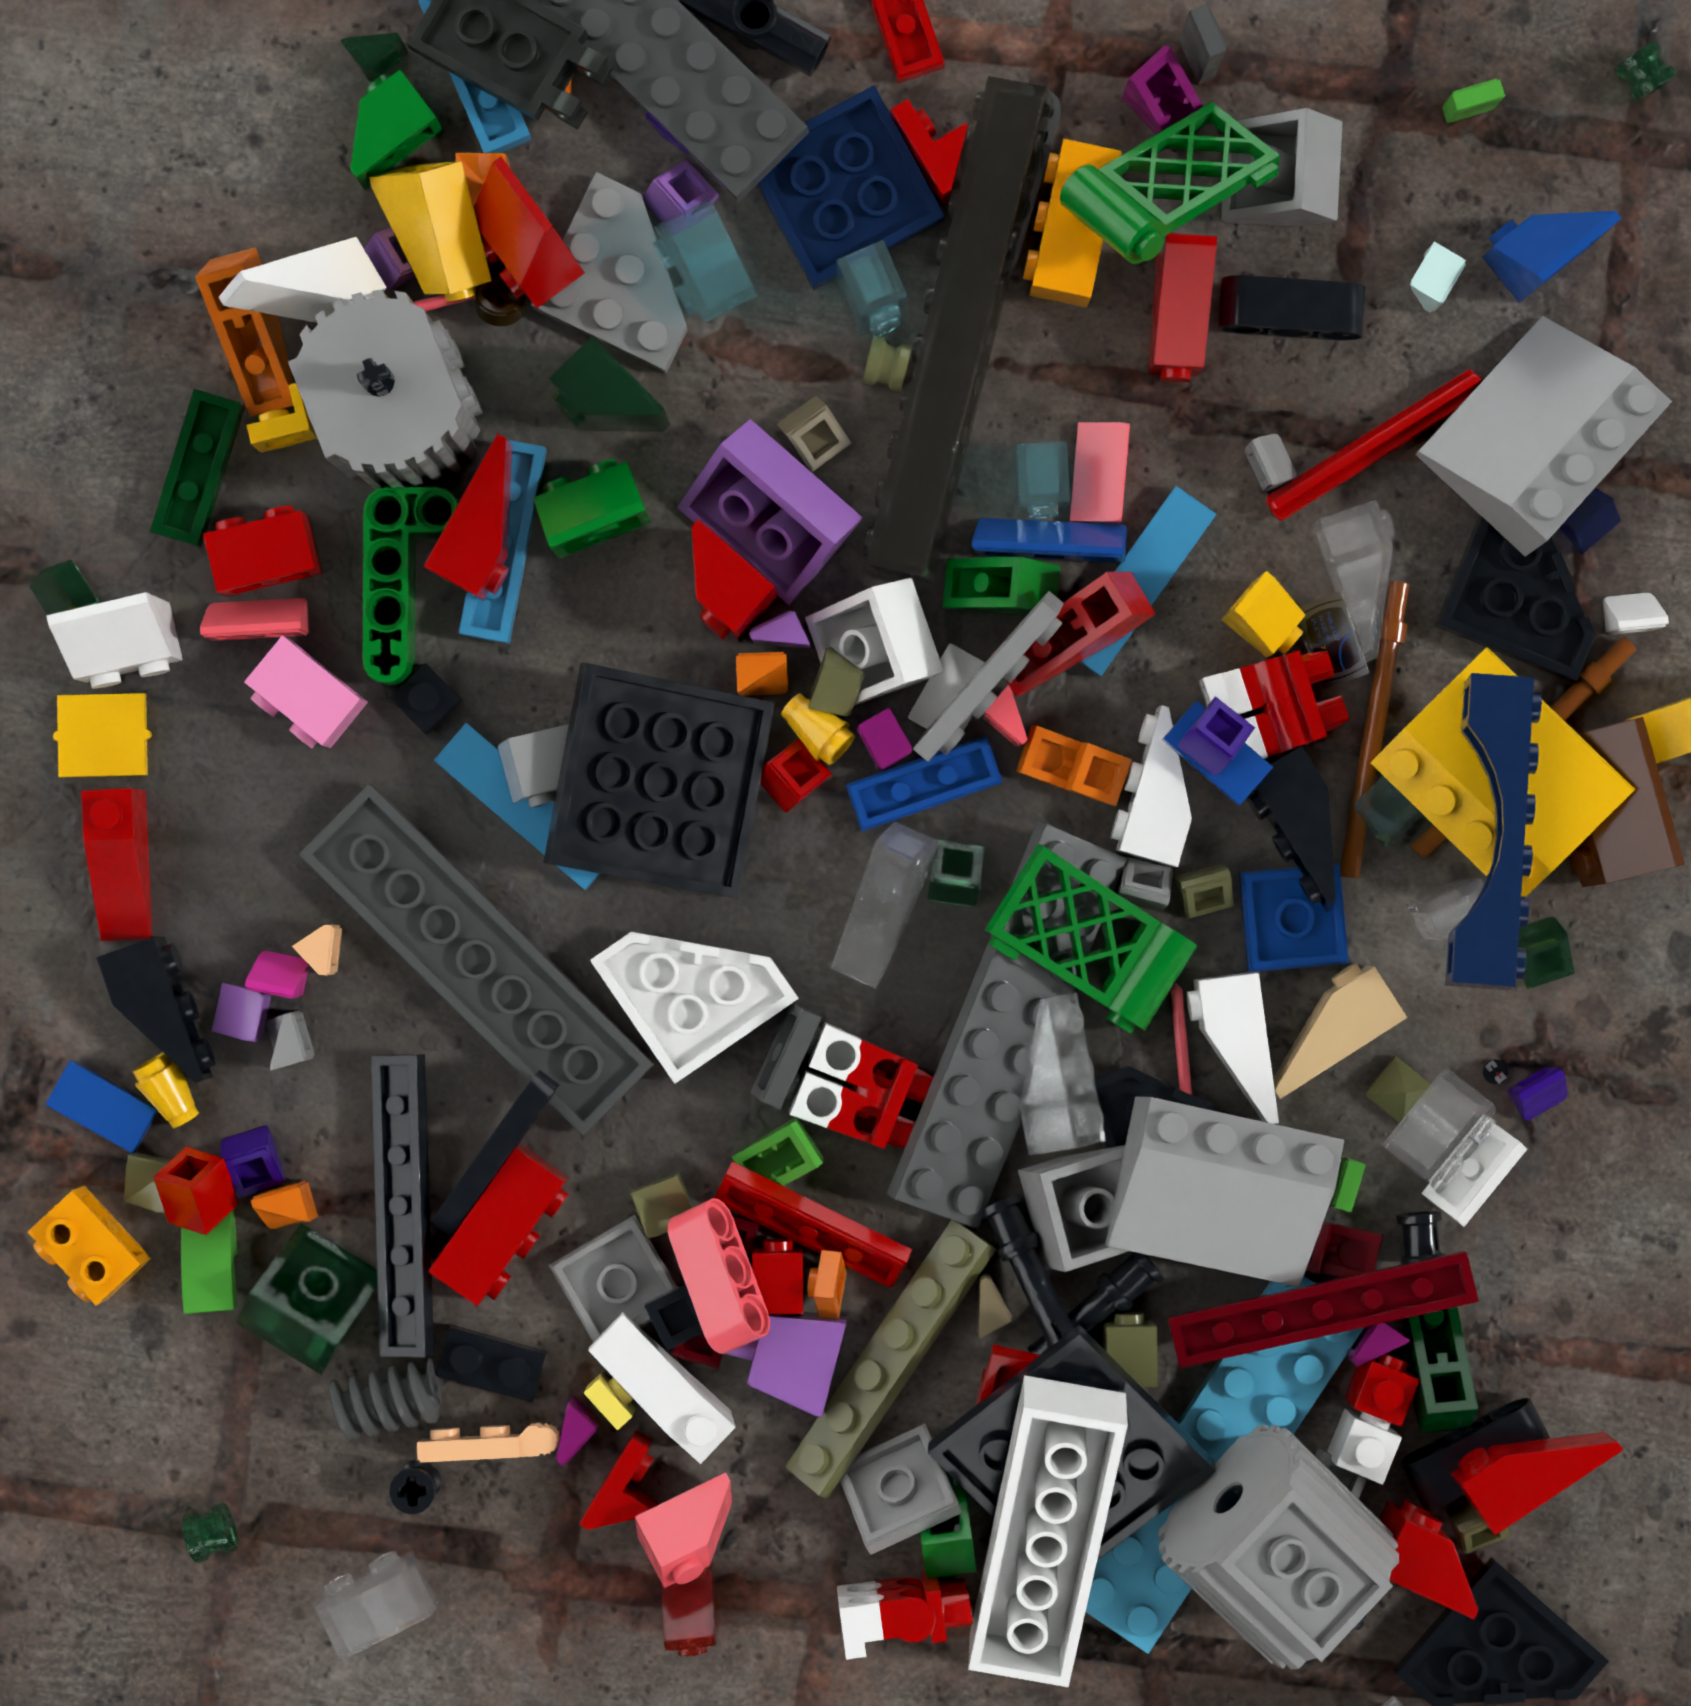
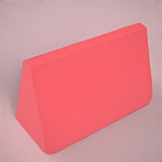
M1079 422L1077 424L1069 522L1121 524L1130 423Z
M305 598L212 603L206 609L200 625V635L211 641L279 638L282 635L285 637L307 636V634H310L308 601Z

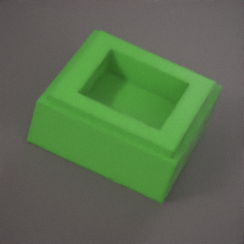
M1492 79L1453 91L1442 107L1447 124L1494 110L1505 97L1500 79Z
M1341 1156L1336 1188L1330 1202L1332 1207L1352 1212L1366 1164Z

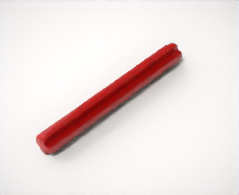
M1467 370L1268 495L1265 500L1269 511L1277 520L1284 521L1452 415L1482 382L1481 378L1474 371Z

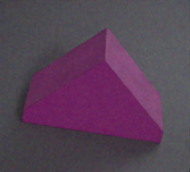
M1167 45L1163 46L1128 79L1122 95L1125 103L1155 135L1204 107L1174 52ZM1169 149L1174 153L1177 151L1176 149Z

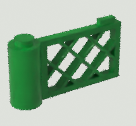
M1210 102L1100 169L1094 165L1080 167L1066 180L1061 190L1060 202L1062 206L1131 264H1138L1153 259L1161 251L1164 245V236L1247 185L1251 184L1254 188H1257L1277 176L1280 155L1215 103ZM1211 123L1224 133V137L1194 136V132ZM1165 149L1187 150V160L1157 158V154ZM1193 151L1223 152L1222 162L1193 161L1192 156ZM1229 153L1250 154L1257 160L1250 164L1228 163ZM1127 172L1149 173V183L1127 182L1121 176ZM1155 173L1185 175V185L1155 184ZM1191 176L1221 177V182L1213 187L1190 186ZM1153 199L1183 200V205L1165 214L1152 202Z
M1040 844L1036 846L985 928V931L993 935L988 943L990 946L1014 961L1022 953L1110 1009L1106 1019L1132 1034L1136 1026L1144 1031L1147 1029L1198 947L1188 938L1161 923ZM1045 861L1058 869L1061 889L1038 895L1035 877ZM1069 876L1080 882V884L1071 886ZM1092 890L1097 894L1100 914L1077 920L1073 895ZM1027 891L1028 898L1022 899ZM1063 898L1067 923L1044 929L1039 904ZM1108 901L1119 909L1110 911ZM1030 907L1034 932L1014 937L1003 930L1014 911ZM1131 915L1141 922L1130 941L1116 945L1112 920ZM1102 923L1106 948L1083 954L1079 929ZM1069 932L1073 957L1055 962L1049 959L1046 938ZM1036 941L1038 951L1027 945V943ZM1108 957L1110 974L1101 989L1098 990L1088 983L1085 963ZM1075 966L1077 976L1066 970V968Z

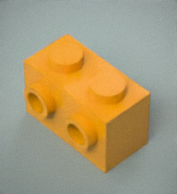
M86 1186L72 1190L28 1231L36 1241L33 1243V1247L38 1255L50 1265L57 1263L70 1277L67 1280L70 1289L81 1300L85 1302L91 1300L96 1306L114 1295L152 1259Z

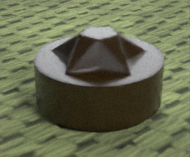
M500 275L491 276L492 281L478 285L475 292V308L478 316L484 322L493 326H508L520 320L525 311V293L516 298Z

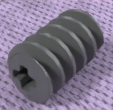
M427 1359L426 1374L422 1375L414 1362L408 1363L407 1376L404 1379H401L394 1366L388 1367L386 1383L380 1381L376 1371H369L367 1387L363 1388L357 1376L351 1375L349 1376L348 1391L345 1392L342 1391L336 1379L331 1380L329 1384L331 1406L338 1426L344 1436L349 1441L357 1440L362 1434V1429L368 1436H375L381 1431L382 1425L388 1432L398 1431L401 1419L408 1428L416 1427L420 1422L421 1415L427 1423L437 1422L441 1409V1386L439 1376H436L437 1369L433 1360Z

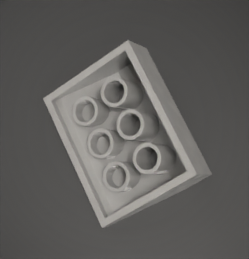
M1542 316L1415 455L1526 557L1550 539L1672 401L1636 367Z
M1135 1097L1105 1246L1300 1287L1336 1188L1345 1140L1158 1098Z

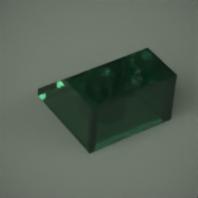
M593 336L549 378L556 390V393L551 398L557 404V408L576 427L584 421L593 431L664 432L670 426L665 409Z
M300 1223L250 1291L236 1323L320 1375H323L377 1291V1269L303 1223Z

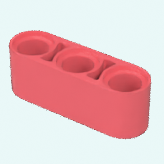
M712 1198L670 1218L667 1230L669 1240L702 1331L711 1348L719 1354H725L766 1336L770 1330L768 1311L728 1207L719 1199Z

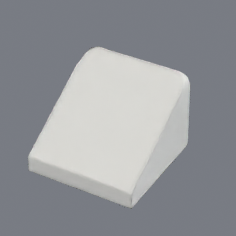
M1651 593L1609 596L1603 599L1605 631L1609 635L1654 631L1669 624L1668 615Z

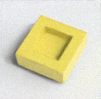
M602 1371L587 1385L584 1394L616 1430H619L633 1417L636 1408L631 1401L634 1399L614 1377L610 1380Z

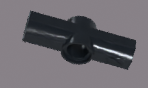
M679 0L689 11L735 35L743 46L753 50L760 49L809 77L819 67L831 41V35L778 7L773 0ZM751 12L763 13L769 19L766 25L760 29L747 28L742 21Z

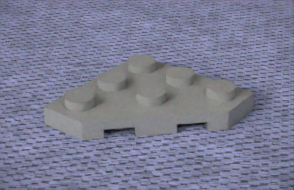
M596 172L563 238V242L585 274L539 308H536L533 303L531 307L547 317L666 374L688 330L641 193Z

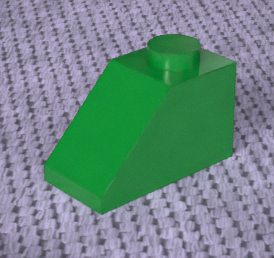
M398 70L392 76L384 74L376 78L367 87V94L359 102L350 170L363 189L371 185L369 177L390 171L443 131L436 116L401 70Z
M1025 557L947 558L942 608L1018 616L1028 615L1048 591L1058 598L1061 566Z
M948 1473L947 1475L963 1513L920 1532L926 1578L976 1572L965 1489Z

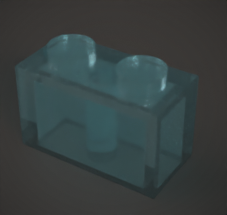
M709 200L654 227L660 239L653 242L652 245L665 270L674 266L682 282V285L674 289L687 315L696 312L698 317L705 323L758 296L714 204Z
M884 240L837 259V283L859 334L863 335L871 331L873 336H880L901 325L899 319L906 316L907 293Z

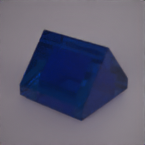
M1594 488L1559 528L1580 553L1583 554L1620 523L1621 519L1613 498Z

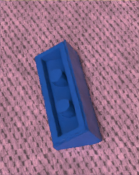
M981 518L976 525L972 539V548L978 556L1122 563V561H1125L1127 528L1123 524Z

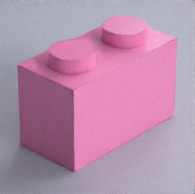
M283 635L244 681L255 691L250 699L274 717L280 711L294 722L289 731L311 748L317 742L322 746L331 748L368 703V701L293 640Z

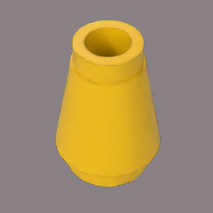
M799 693L787 703L781 712V716L787 721L788 725L816 761L822 759L828 765H831L847 751L853 743L855 735L848 729L850 724L832 713L809 709L810 699L805 698Z
M163 1052L147 1060L132 1071L137 1079V1082L134 1084L135 1087L170 1123L173 1129L187 1123L199 1114L183 1070Z

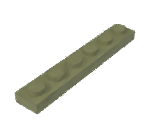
M954 1220L950 1221L825 1406L822 1417L817 1418L786 1464L785 1468L818 1496L827 1499L830 1497L996 1251L994 1246L964 1224Z

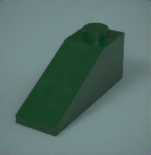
M1458 1307L1404 1318L1405 1337L1410 1340L1406 1344L1408 1368L1412 1374L1420 1379L1413 1396L1419 1433L1469 1429L1478 1411V1405Z

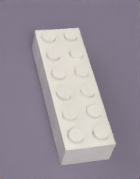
M1024 1375L975 1606L973 1624L970 1630L968 1670L1069 1687L1128 1426L1126 1393Z

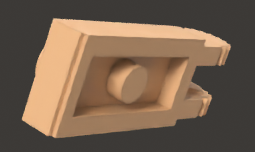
M547 1422L544 1425L542 1423H531L521 1434H510V1425L480 1427V1436L460 1437V1428L430 1429V1438H423L417 1442V1460L423 1463L540 1456V1454L545 1456L547 1453L551 1454V1451H555V1448H558L561 1430L557 1429L558 1426H553V1423L548 1424Z

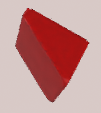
M798 738L763 767L760 785L785 813H788L826 781L832 773L820 760L816 761Z

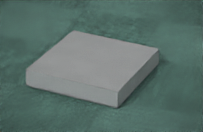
M637 1214L632 1215L549 1264L550 1269L593 1343L622 1312L640 1328L651 1322V1319L645 1309V1303L678 1287L677 1282L652 1239H647Z
M926 1424L859 1453L841 1479V1484L858 1529L870 1555L963 1513L946 1471L928 1454V1442L932 1440V1436Z

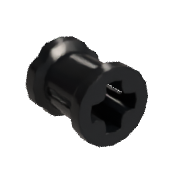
M1418 1211L1396 1215L1397 1223L1402 1225L1405 1255L1401 1257V1265L1446 1255L1440 1252L1437 1222L1442 1220L1441 1212Z
M420 1460L408 1462L390 1484L389 1495L391 1502L398 1510L406 1514L423 1512L430 1506L441 1488L440 1473L429 1462L420 1463ZM411 1477H416L418 1485L426 1486L420 1496H415L413 1488L405 1487Z

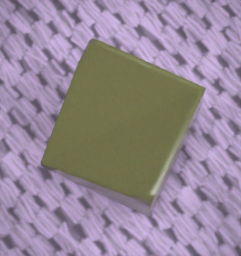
M137 1152L129 1154L126 1163L124 1202L165 1214L153 1176L169 1163L171 1159Z
M680 1172L633 1189L630 1193L648 1240L666 1233L670 1218L693 1208Z

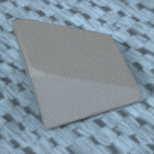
M1274 433L1258 437L1245 447L1244 452L1263 491L1269 492L1297 477L1296 470L1278 434Z

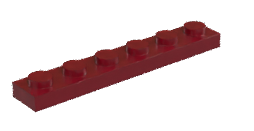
M1460 1251L1169 1316L1168 1322L1179 1368L1472 1304L1479 1302L1467 1251Z

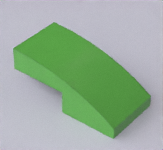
M234 1209L207 1235L181 1227L183 1314L234 1310L238 1307L234 1257L238 1255Z

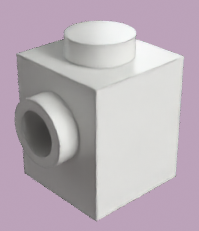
M1344 1408L1327 1451L1332 1455L1331 1460L1336 1466L1383 1485L1402 1437L1390 1427V1422L1364 1412L1358 1414Z

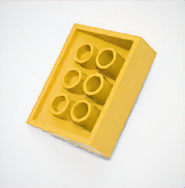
M1488 647L1370 762L1486 876L1492 864L1496 839L1495 806L1485 771L1476 752L1461 733L1464 682L1471 673L1517 676ZM1543 700L1540 720L1538 723H1532L1530 743H1538L1539 756L1536 773L1528 775L1527 794H1535L1536 807L1533 824L1525 825L1524 845L1532 846L1533 856L1530 875L1522 876L1521 896H1527L1635 790L1629 782Z

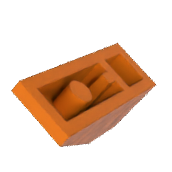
M256 247L210 259L195 276L249 417L293 406L289 384L294 383L288 364L289 360L279 316L223 306L219 299V295L240 271L263 265Z

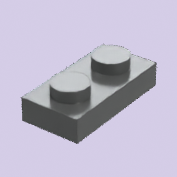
M792 1003L789 1005L752 1087L751 1094L763 1103L781 1109L785 1099L788 1100L793 1096L800 1081L798 1069L806 1053L810 1054L819 1040L821 1028L818 1025L822 1017L797 1004Z

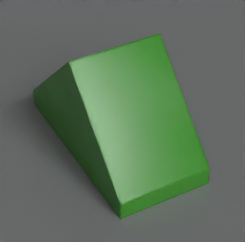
M797 1117L790 1119L732 1156L735 1163L782 1186L823 1164L822 1154Z

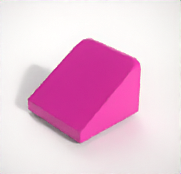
M263 951L256 959L246 979L245 987L250 991L290 999L298 998L304 994L309 964L300 957Z

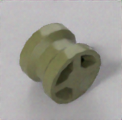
M874 335L862 384L874 386L877 383L888 385L892 392L901 394L913 345L904 342L899 346L887 343L884 337Z

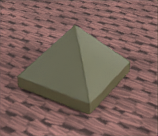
M1394 1056L1364 1095L1404 1126L1435 1087L1397 1056Z

